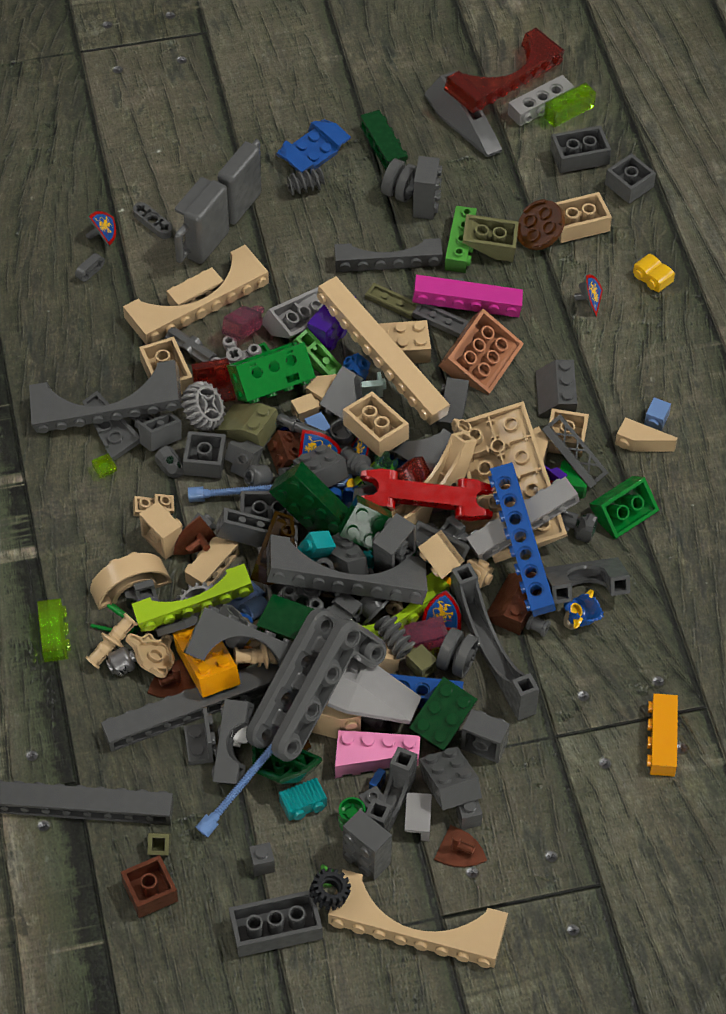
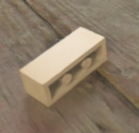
M211 267L167 290V301L170 306L196 302L213 293L224 280Z
M213 537L209 542L210 549L208 551L201 550L196 560L185 568L186 583L192 587H195L196 582L199 583V586L203 582L207 583V587L211 583L213 585L240 554L239 543Z

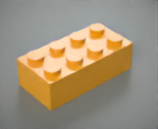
M195 625L173 633L176 651L203 698L241 684L237 665L223 641L214 646L205 660L201 661L183 653Z

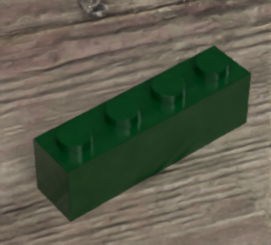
M380 110L360 115V128L385 171L394 158L405 161L406 164V160H408L407 152L402 149L400 140L394 136L393 128L389 127L385 115L383 116Z

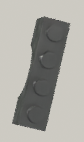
M225 699L224 704L221 706L222 721L217 732L219 742L214 752L216 762L211 772L213 782L237 785L244 776L245 765L237 760L233 752V737L240 729L248 726L253 717L254 704L250 702Z

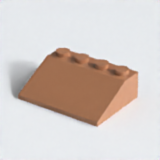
M482 309L472 317L438 366L450 377L469 380L470 387L489 395L524 343L486 310Z

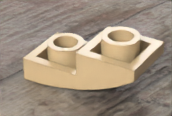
M155 494L153 498L134 496L133 516H139V513L157 501L162 506H166L170 513L173 514L174 496Z

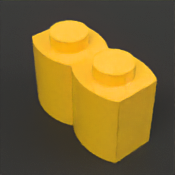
M652 254L646 255L634 264V276L638 280L647 283L651 290L660 292L674 282V271L669 266L661 263Z

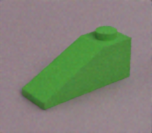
M308 328L292 341L297 342V344L305 342L312 367L322 375L338 374L342 365Z

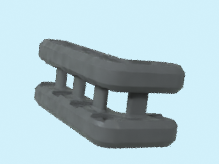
M323 608L312 610L303 622L247 726L246 738L249 744L259 749L267 748L272 744L271 750L276 758L286 762L294 760L301 753L351 658L368 667H376L386 657L385 642L357 622L341 619Z

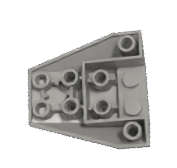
M351 658L327 706L346 714L410 724L421 696L378 665L371 668Z

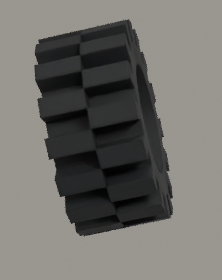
M328 868L327 871L322 869L320 873L316 874L309 888V892H311L310 897L314 898V904L320 903L318 907L321 909L323 905L326 906L325 910L328 911L330 907H332V911L336 910L337 907L341 908L351 892V883L348 884V877L344 879L345 874L343 872L338 874V869H335L334 872H332V868ZM323 885H333L338 893L336 895L328 894L323 889Z

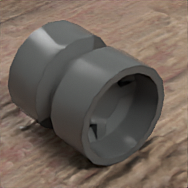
M343 419L336 420L331 424L330 437L337 442L341 449L351 446L354 442V434L343 425Z

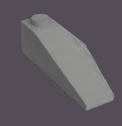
M318 287L267 311L261 323L271 336L290 339L307 328L309 320L323 306L317 298Z

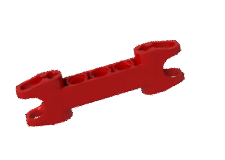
M391 469L363 470L360 473V479L373 483L377 490L373 495H363L361 497L391 512L395 511V504L455 510V518L463 521L489 520L493 517V511L480 507L476 497L493 494L495 487L491 488L490 484L477 479L461 478L458 479L457 486L398 480V472Z

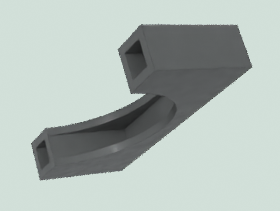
M209 605L208 608L204 607L183 652L204 661L211 649L221 641L235 636H244L264 644L272 652L278 667H280L293 641L283 638V641L275 638V633L265 630L264 633L258 631V626L249 622L242 624L238 622V617L228 614L226 617L219 614L220 609Z

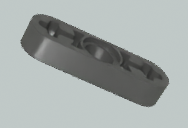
M139 202L133 206L134 217L158 237L168 239L173 235L172 224L146 203ZM152 218L157 219V221L154 223H151L148 220Z

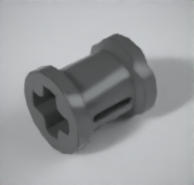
M531 614L527 621L526 629H532L540 633L542 637H545L550 628L551 621H545L536 616L533 617V614Z

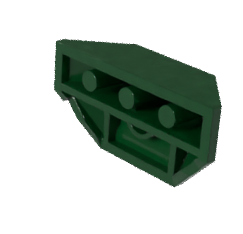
M252 746V766L259 756L265 752L266 748L259 749ZM302 749L298 757L286 762L271 754L256 773L280 784L299 783L322 762V757Z

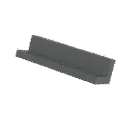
M561 414L542 429L590 488L609 473ZM558 420H561L565 425L564 433H556L551 426ZM566 436L575 437L577 440L576 448L568 447L565 444ZM578 451H586L589 454L588 462H580L578 460ZM590 465L598 466L603 471L595 479L589 473Z

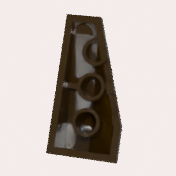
M278 511L274 512L250 578L268 586L277 584L267 582L266 548L270 535L290 537V541L296 547L294 517Z

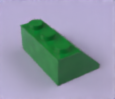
M631 476L589 503L593 514L598 517V523L614 539L659 511L645 477Z

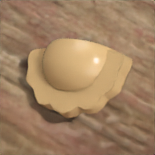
M453 419L451 423L454 433L465 431L470 435L472 427L468 421Z

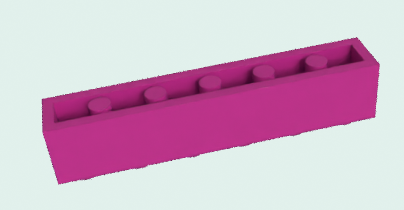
M416 274L412 303L474 312L484 309L490 314L519 318L522 308L523 290Z

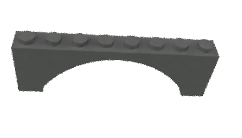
M175 360L158 362L153 374L137 391L123 400L104 406H83L69 402L54 393L48 382L29 385L31 425L36 433H47L56 429L65 430L68 427H82L85 424H100L108 420L117 421L126 417H139L143 414H157L161 411H175L178 408H183L181 406L182 396L179 367Z
M342 366L320 402V405L325 408L324 412L331 416H334V414L339 416L338 420L343 419V409L363 397L362 381L364 378ZM443 428L440 433L432 437L416 441H405L392 449V451L396 452L395 457L398 459L410 461L409 466L419 471L421 468L424 470V475L428 477L439 462L453 433Z
M270 535L266 548L267 582L423 605L428 589L425 561L421 557L406 555L404 561L399 565L376 574H348L327 568L313 561L295 547L290 541V537Z
M470 563L453 568L450 594L459 605L462 618L471 635L479 637L478 648L515 717L519 721L536 714L539 688L531 673H522L504 651L486 611L478 583V576Z

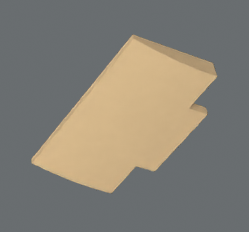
M524 401L466 419L472 427L470 435L477 439V443L465 478L477 479L490 484L488 476L492 475L491 468L513 462L523 499H529L540 489H546L551 485ZM457 482L452 483V486H457ZM505 484L501 489H508L510 485ZM493 494L476 497L480 507L493 511L491 519L477 521L461 520L466 526L465 532L468 535L474 530L483 528L490 520H496L500 517L498 511L502 510L501 505H496ZM508 502L506 506L512 507L515 502ZM561 514L533 530L538 548L568 536ZM522 537L517 542H523L526 538ZM509 546L492 556L494 563L512 558Z

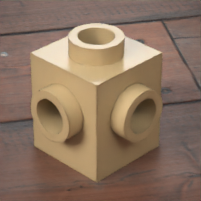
M473 558L467 561L478 576L479 587L482 588L489 585L494 576L492 575L494 568L490 567V564L482 559L477 560Z

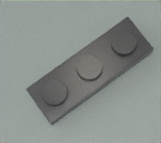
M418 304L412 315L413 318L420 321L427 320L429 325L456 337L460 336L469 321L433 305Z

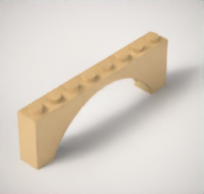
M243 245L230 252L231 268L226 279L218 289L207 297L179 306L154 305L141 302L138 298L123 306L124 318L146 345L165 337L171 327L178 330L187 327L196 320L202 319L206 315L218 311L237 299L264 287L269 283V272L249 248Z
M342 870L345 874L343 878L348 877V884L351 883V892L341 908L337 907L336 910L332 911V907H330L328 924L338 929H351L357 934L373 935L374 938L379 940L388 939L398 945L414 946L420 951L429 950L442 957H455L461 962L477 963L483 968L495 967L507 924L508 913L487 908L486 913L479 918L455 929L436 932L412 929L394 921L377 907L365 889L363 874Z

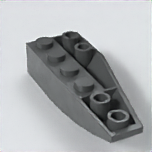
M456 71L440 76L424 94L438 116L486 157L502 152L500 143L486 116Z

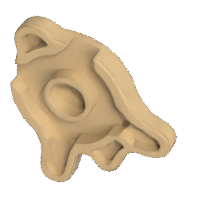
M132 633L128 634L126 642L133 648L137 663L156 677L165 678L175 662L174 653L170 648L173 637L166 634L159 640H156L150 633L142 637Z

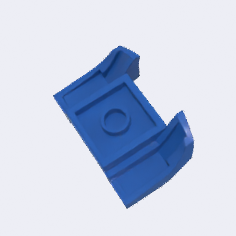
M326 119L313 121L307 134L293 144L285 141L276 155L287 161L298 172L303 173L304 170L308 169L315 170L334 157L341 145L350 140L351 136L334 122Z

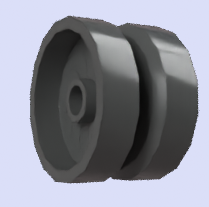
M394 158L385 171L381 184L382 194L389 197L395 195L396 200L402 202L409 201L414 193V179L417 166L413 164L406 165L405 161Z
M452 627L441 645L436 667L445 672L452 668V674L463 679L475 659L479 647V637L471 634L464 637L463 631Z

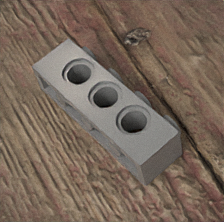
M561 75L508 103V115L519 126H522L556 109L558 106L570 102L574 98L575 87Z

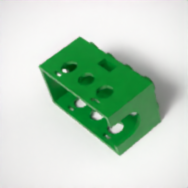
M291 342L226 365L237 399L245 403L249 402V404L260 401V397L266 396L268 398L277 395L276 391L283 390L285 392L294 389L293 385L311 383L310 379L316 378L305 342H300L299 344Z

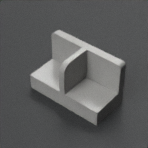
M407 793L405 832L421 833V841H429L432 794Z

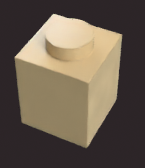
M312 393L291 400L293 416L296 415L303 423L305 418L319 413L321 409L319 400L315 399Z

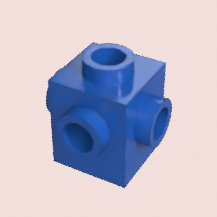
M359 353L346 357L343 361V366L364 378L363 381L366 380L371 363Z

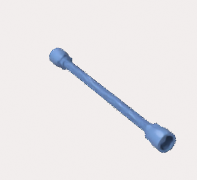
M348 474V478L331 487H338V489L343 490L346 487L347 481L352 478V475ZM272 485L236 487L233 489L223 488L221 490L204 489L203 486L188 487L189 503L205 501V498L211 496L240 495L241 491H269Z
M272 744L264 750L265 752L259 756L258 760L254 762L253 766L240 779L241 781L235 785L236 787L230 791L229 795L215 809V812H211L209 816L206 814L196 825L195 828L208 838L219 825L217 821L220 819L221 813L229 807L228 805L234 801L235 797L249 783V780L253 778L252 776L258 772L257 770L273 754L271 750Z

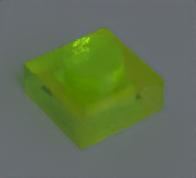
M109 453L91 460L92 466L100 478L117 471V466Z

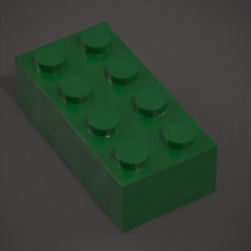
M302 461L277 477L269 490V493L308 532L329 531L331 536L336 535L339 532L338 527L349 509Z

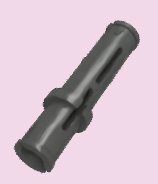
M280 413L276 419L278 425L288 428L293 433H301L302 429H307L329 435V432L303 423L296 417L291 418Z

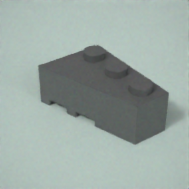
M339 532L331 536L336 548L325 558H329L333 562L334 570L348 574L369 575L366 556L358 544L339 536Z

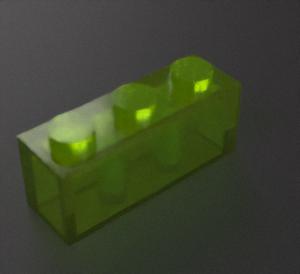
M585 82L546 102L544 118L553 127H556L595 106L596 92Z
M61 598L37 601L44 662L68 659L67 651H71L70 639H66V634H69L68 622L64 623V618L68 617L66 606H62Z

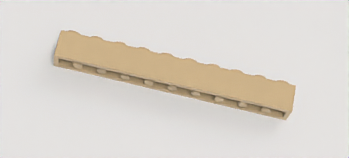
M337 276L319 285L317 293L319 302L327 307L331 316L335 317L341 327L348 331L353 341L357 342L362 347L363 352L370 356L375 366L384 372L385 377L396 386L400 394L405 396L409 405L419 412L420 417L431 425L448 415L450 404Z

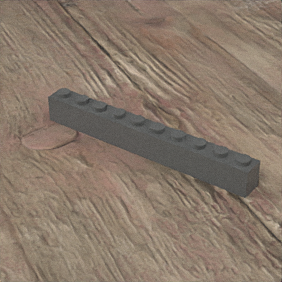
M262 663L261 667H258L257 664L250 668H243L238 671L240 685L204 698L197 687L186 689L177 695L167 696L158 702L148 703L139 709L129 710L120 716L106 719L101 722L110 751H116L204 718V707H207L208 714L221 712V706L224 704L225 699L246 701L247 698L266 693L279 669L278 664L270 663L268 669L265 668L264 663Z
M0 780V813L160 825H171L174 799L173 793L167 791L148 792L144 789L134 791L125 788L107 789L102 786L91 788L83 785H47L41 782L33 784L22 781L4 782Z

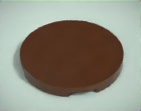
M545 199L529 204L523 210V214L518 221V241L530 250H542L552 245L564 229L565 215L562 208L555 202Z

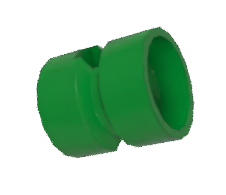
M348 797L340 803L338 822L342 831L343 826L360 809L366 813L365 804L359 798Z

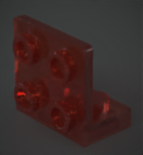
M228 358L191 364L194 383L197 381H207L208 384H212L213 388H217V392L221 394L220 397L224 402L236 399L226 366L229 365Z

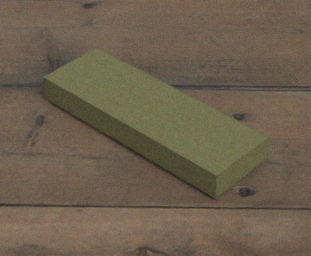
M373 283L365 294V299L411 320L413 319V311L419 304L412 303L411 299L376 283Z

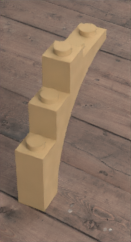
M465 431L451 434L439 462L424 483L452 486V483L457 482L458 479L465 478L477 439ZM399 504L395 507V511H392V517L398 513L414 525L417 524L418 520L427 524L433 508Z

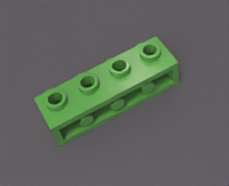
M456 206L445 257V270L466 273L467 266L471 265L472 256L469 254L473 253L474 248L462 242L466 214L476 215L477 208Z

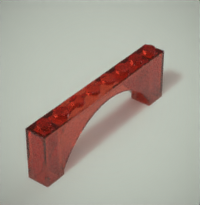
M534 28L525 33L521 44L526 54V64L521 69L501 77H478L457 71L447 77L444 90L470 112L475 113L490 103L493 104L497 99L505 97L509 92L515 91L521 85L527 84L533 78L539 77L540 74L548 72L552 67L560 65L563 61L565 50L539 29Z

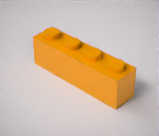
M653 693L652 701H648L647 710L648 713H651V719L648 718L647 731H651V736L647 737V749H650V754H647L646 767H650V775L675 777L677 769L678 695Z

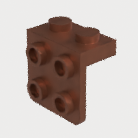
M277 430L267 443L278 474L279 468L290 467L293 460L298 458L301 433Z

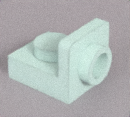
M377 372V380L362 381L363 397L372 391L378 397H383V389H386V380L382 378L381 372Z

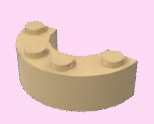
M132 552L128 556L111 560L92 580L90 592L100 610L107 607V604H116L121 593L132 587L135 583L153 579L156 589L172 583L162 560L158 556L151 553Z

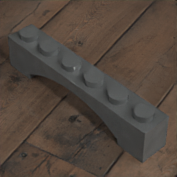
M441 238L423 239V242L419 245L394 252L366 251L353 247L352 243L334 244L336 272L442 266Z

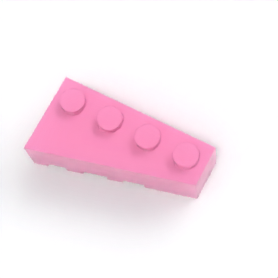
M338 730L335 778H340L342 775L352 774V776L360 775L361 772L367 771L376 772L379 768H390V762L398 747L416 753L417 766H419L420 736Z

